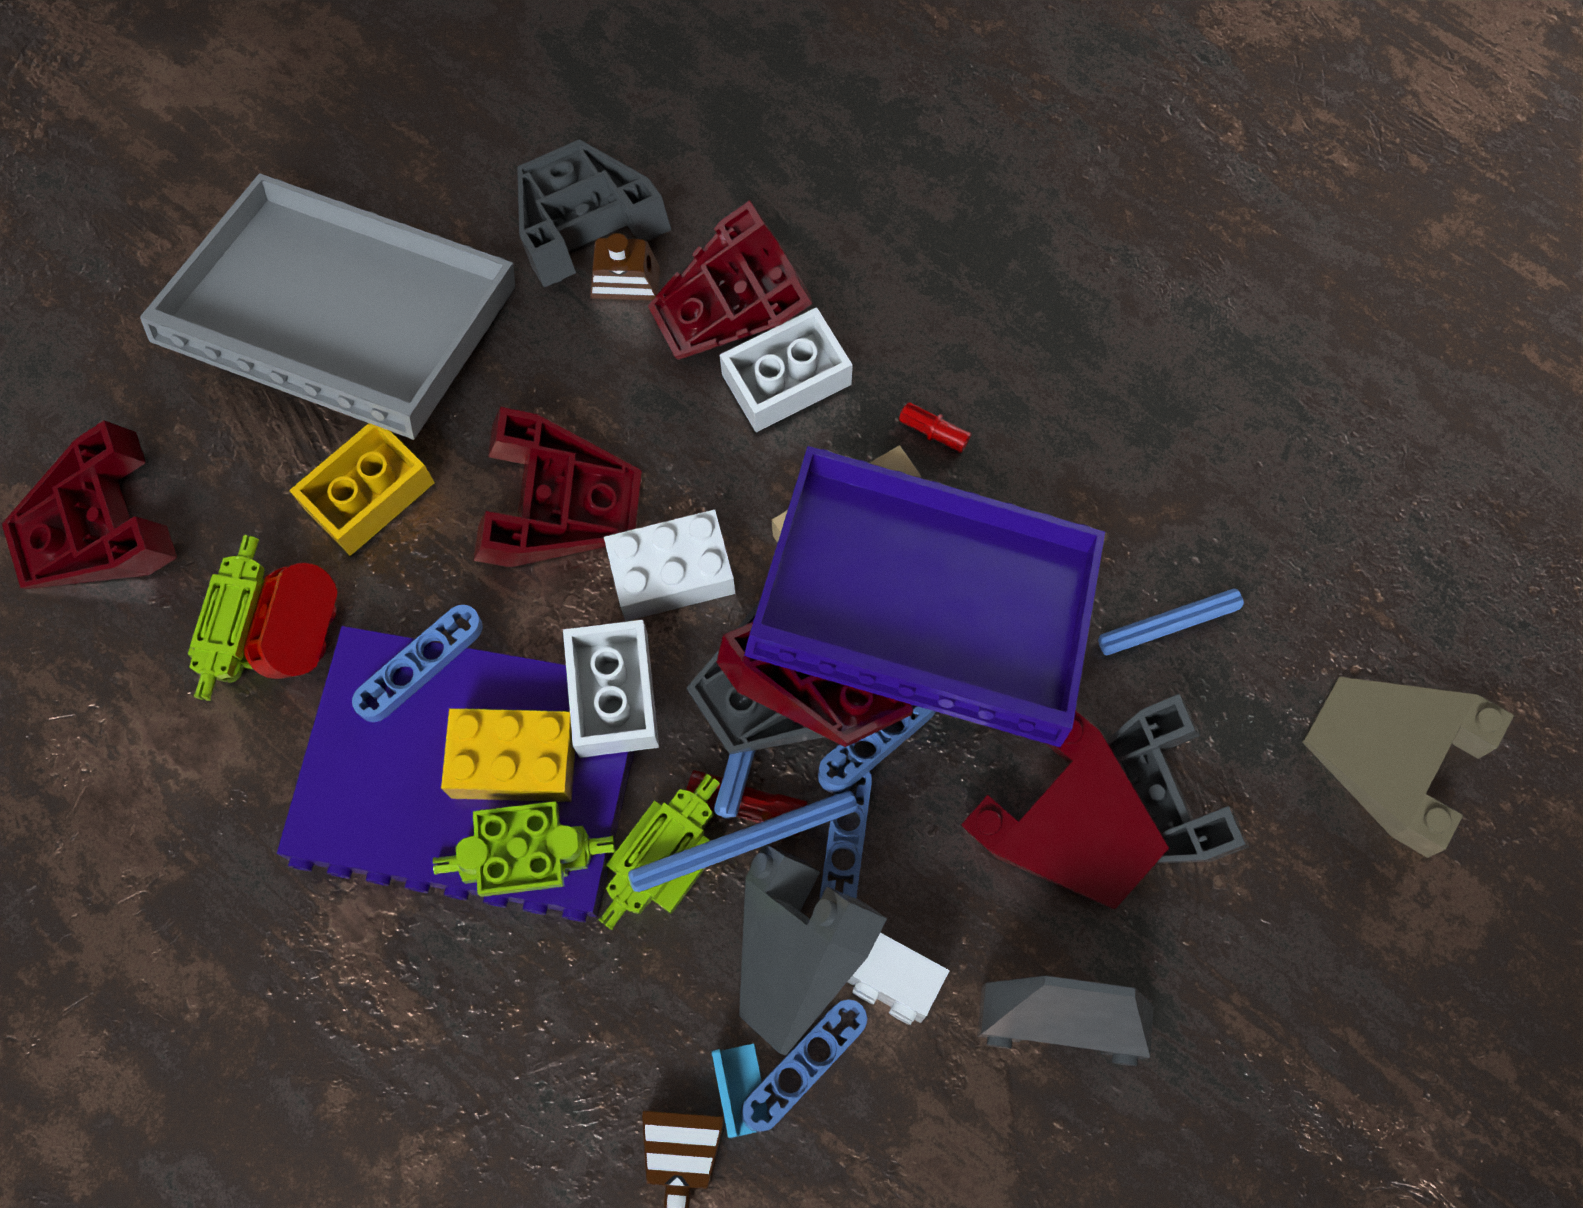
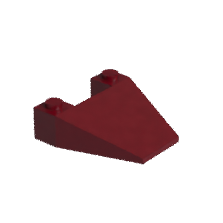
M500 406L492 425L488 457L524 464L518 516L486 511L478 525L473 561L515 567L606 547L605 536L636 529L642 470L538 414Z
M103 420L77 437L3 521V531L20 588L32 589L148 576L177 558L166 525L137 516L130 519L118 480L146 463L135 431Z
M753 622L723 634L716 663L738 693L844 747L866 738L913 713L911 704L744 656Z
M1075 710L1073 728L1062 746L1056 747L1046 744L1064 759L1069 766L1018 822L987 795L961 826L996 859L1116 910L1169 850V847L1100 730Z

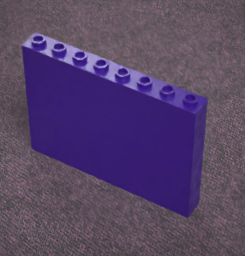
M807 446L752 624L744 656L1061 747L1073 728L1105 532L1085 524L1073 523L1056 518L1050 514L1035 512L1018 507L1012 503H1004L980 496L974 492H966L945 486L936 481H928L907 475L901 471L869 464L863 460L838 455L825 449Z
M342 626L277 854L289 860L288 867L311 872L313 866L316 865L328 868L327 874L351 879L353 872L367 875L365 881L378 885L389 886L391 880L406 882L405 889L421 893H429L430 887L445 889L444 896L454 899L468 900L469 894L479 896L477 893V882L465 884L458 871L435 875L433 866L436 865L433 864V857L456 855V846L460 840L474 836L473 811L554 801L451 799L441 789L449 708L570 712L566 665L466 648L389 716L378 722H369L360 717L353 708L352 698L355 691L415 639ZM429 642L424 647L423 656L430 660L440 657L444 650L443 643ZM410 667L397 669L393 675V683L398 686L408 684L413 678V670ZM385 682L380 685L390 697L396 694ZM371 695L368 696L365 700L368 704L367 708L377 709L380 706L377 702L378 698H374ZM575 751L572 802H557L559 823L570 827L583 825L590 839L613 835L615 842L634 751L581 758ZM612 852L591 855L588 869L568 871V876H564V887L484 896L483 903L507 908L508 901L523 904V911L546 915L547 909L563 911L562 918L577 922H586L587 916L598 918L609 869L606 864L611 859Z

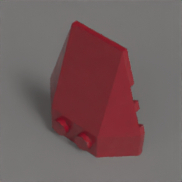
M750 200L716 225L714 228L716 234L703 249L698 246L692 253L694 257L692 262L681 274L676 272L648 305L677 360L782 325L813 304L810 293L780 243Z

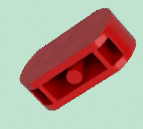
M297 563L276 569L265 576L243 648L249 665L260 675L271 679L303 675L313 670L324 656L326 651V642L324 640L328 626L336 616L337 608L335 601L338 594L333 579L324 569L311 563Z

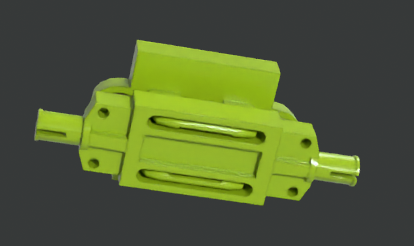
M243 535L238 555L223 558L218 575L212 574L188 651V655L192 658L189 668L200 675L195 694L193 695L197 699L211 701L216 680L232 683L241 677L244 668L253 669L245 657L243 648L262 589L265 569L253 560L259 543V539L253 536Z
M709 774L705 775L706 777L694 793L680 789L668 805L665 802L660 805L654 800L606 864L610 870L616 873L606 887L613 901L598 920L610 930H613V927L626 910L641 914L651 901H654L672 914L705 868L641 892H635L632 889L628 878L630 870L710 841L704 836L703 831L713 817V812L706 802L720 783L715 778L712 779V776Z
M556 801L473 811L474 836L460 840L456 846V855L433 857V864L436 865L433 866V871L435 875L458 871L465 884L477 882V893L480 897L564 887V876H568V871L588 869L591 855L615 853L614 836L590 839L583 825L570 827L560 824L559 809Z

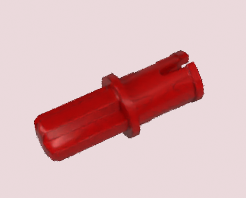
M907 403L899 416L901 423L927 435V440L932 441L935 439L958 451L960 454L964 451L972 435L971 432H967L944 420V415L939 414L936 416L912 403Z

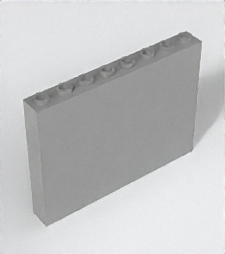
M259 173L142 313L140 319L151 343L414 440L515 289L513 262L507 261L502 257L490 255L473 249L470 246L453 242L439 235L416 229L405 223H399L379 216L374 212L362 210L345 202L325 197L311 190H306L280 179H274Z

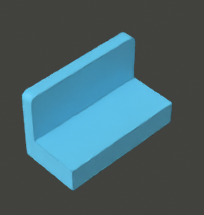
M754 1043L722 1051L720 1049L711 1051L728 1138L756 1133L745 1126L740 1113L744 1100L762 1082ZM753 1101L750 1105L754 1110L751 1119L755 1123L761 1119L767 1123L770 1118L767 1114L766 1101L761 1104Z

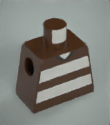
M620 233L612 234L608 238L596 239L590 297L594 299L652 301L659 291L660 266L648 242L643 239H627Z
M643 1111L642 1122L647 1184L665 1185L664 1208H689L691 1188L708 1189L710 1187L725 1128V1118Z

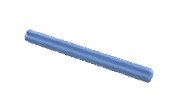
M844 791L635 868L628 872L630 885L635 892H641L853 813L858 808L855 796L851 791Z

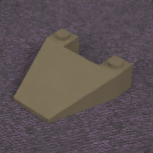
M1338 677L1302 742L1391 837L1429 858L1446 850L1463 817L1462 814L1426 794L1450 746L1453 744L1479 759L1498 748L1514 715L1478 694Z

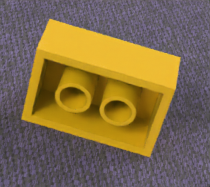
M368 423L289 491L308 514L351 556L435 482L426 466L391 431Z
M449 708L441 789L451 799L572 802L575 749L572 740L570 712Z

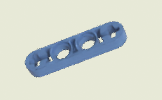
M457 605L451 608L355 691L352 698V705L356 713L369 722H378L385 719L480 636L483 629L482 620L475 609L468 605ZM462 617L466 621L469 620L468 622L471 627L467 631L462 628L458 629L456 621ZM445 629L456 641L454 644L451 645L446 636L442 634ZM431 641H440L444 645V650L440 657L432 660L426 659L423 656L424 647ZM401 667H410L413 670L412 680L404 686L395 685L393 683V675L396 670ZM385 682L396 694L390 697L380 685ZM370 695L378 698L377 702L380 706L375 710L370 707L367 708L368 704L365 700Z
M917 706L913 709L911 716L900 720L904 728L898 733H890L882 729L847 747L839 744L820 762L818 772L820 785L826 791L835 794L848 790L928 722L936 711ZM860 741H868L874 745L876 752L870 757H862L855 752L854 746ZM847 757L850 764L844 769L843 779L839 776L830 778V767L835 771L839 770L845 765Z
M848 764L844 765L837 774L841 779H843L844 769ZM870 772L860 779V781L865 782V785H858L856 801H864L863 805L857 803L858 808L855 811L860 818L859 826L855 830L846 831L839 827L837 819L830 821L820 899L826 887L835 890L836 880L828 881V875L839 879L853 878V884L844 881L843 894L855 899L857 897L872 785ZM839 849L849 850L855 858L854 865L850 869L843 871L834 867L831 858L835 851Z
M848 999L840 1001L833 1006L744 1100L740 1111L741 1119L747 1128L755 1132H763L774 1127L854 1042L867 1024L866 1011L861 1004ZM839 1010L844 1013L852 1010L856 1014L853 1019L856 1028L853 1029L848 1026L836 1036L843 1040V1043L839 1046L835 1037L822 1027L827 1023L830 1030L834 1029L842 1019L838 1014ZM822 1038L827 1041L830 1047V1054L827 1060L816 1062L810 1058L807 1050L810 1040ZM792 1068L800 1074L801 1086L796 1092L787 1093L779 1086L778 1078L783 1069ZM769 1084L774 1094L786 1101V1104L781 1108L778 1101L774 1102L767 1110V1114L770 1117L769 1121L766 1123L761 1119L755 1123L751 1119L754 1110L750 1105L753 1101L761 1104L770 1097L771 1094L764 1091V1088Z

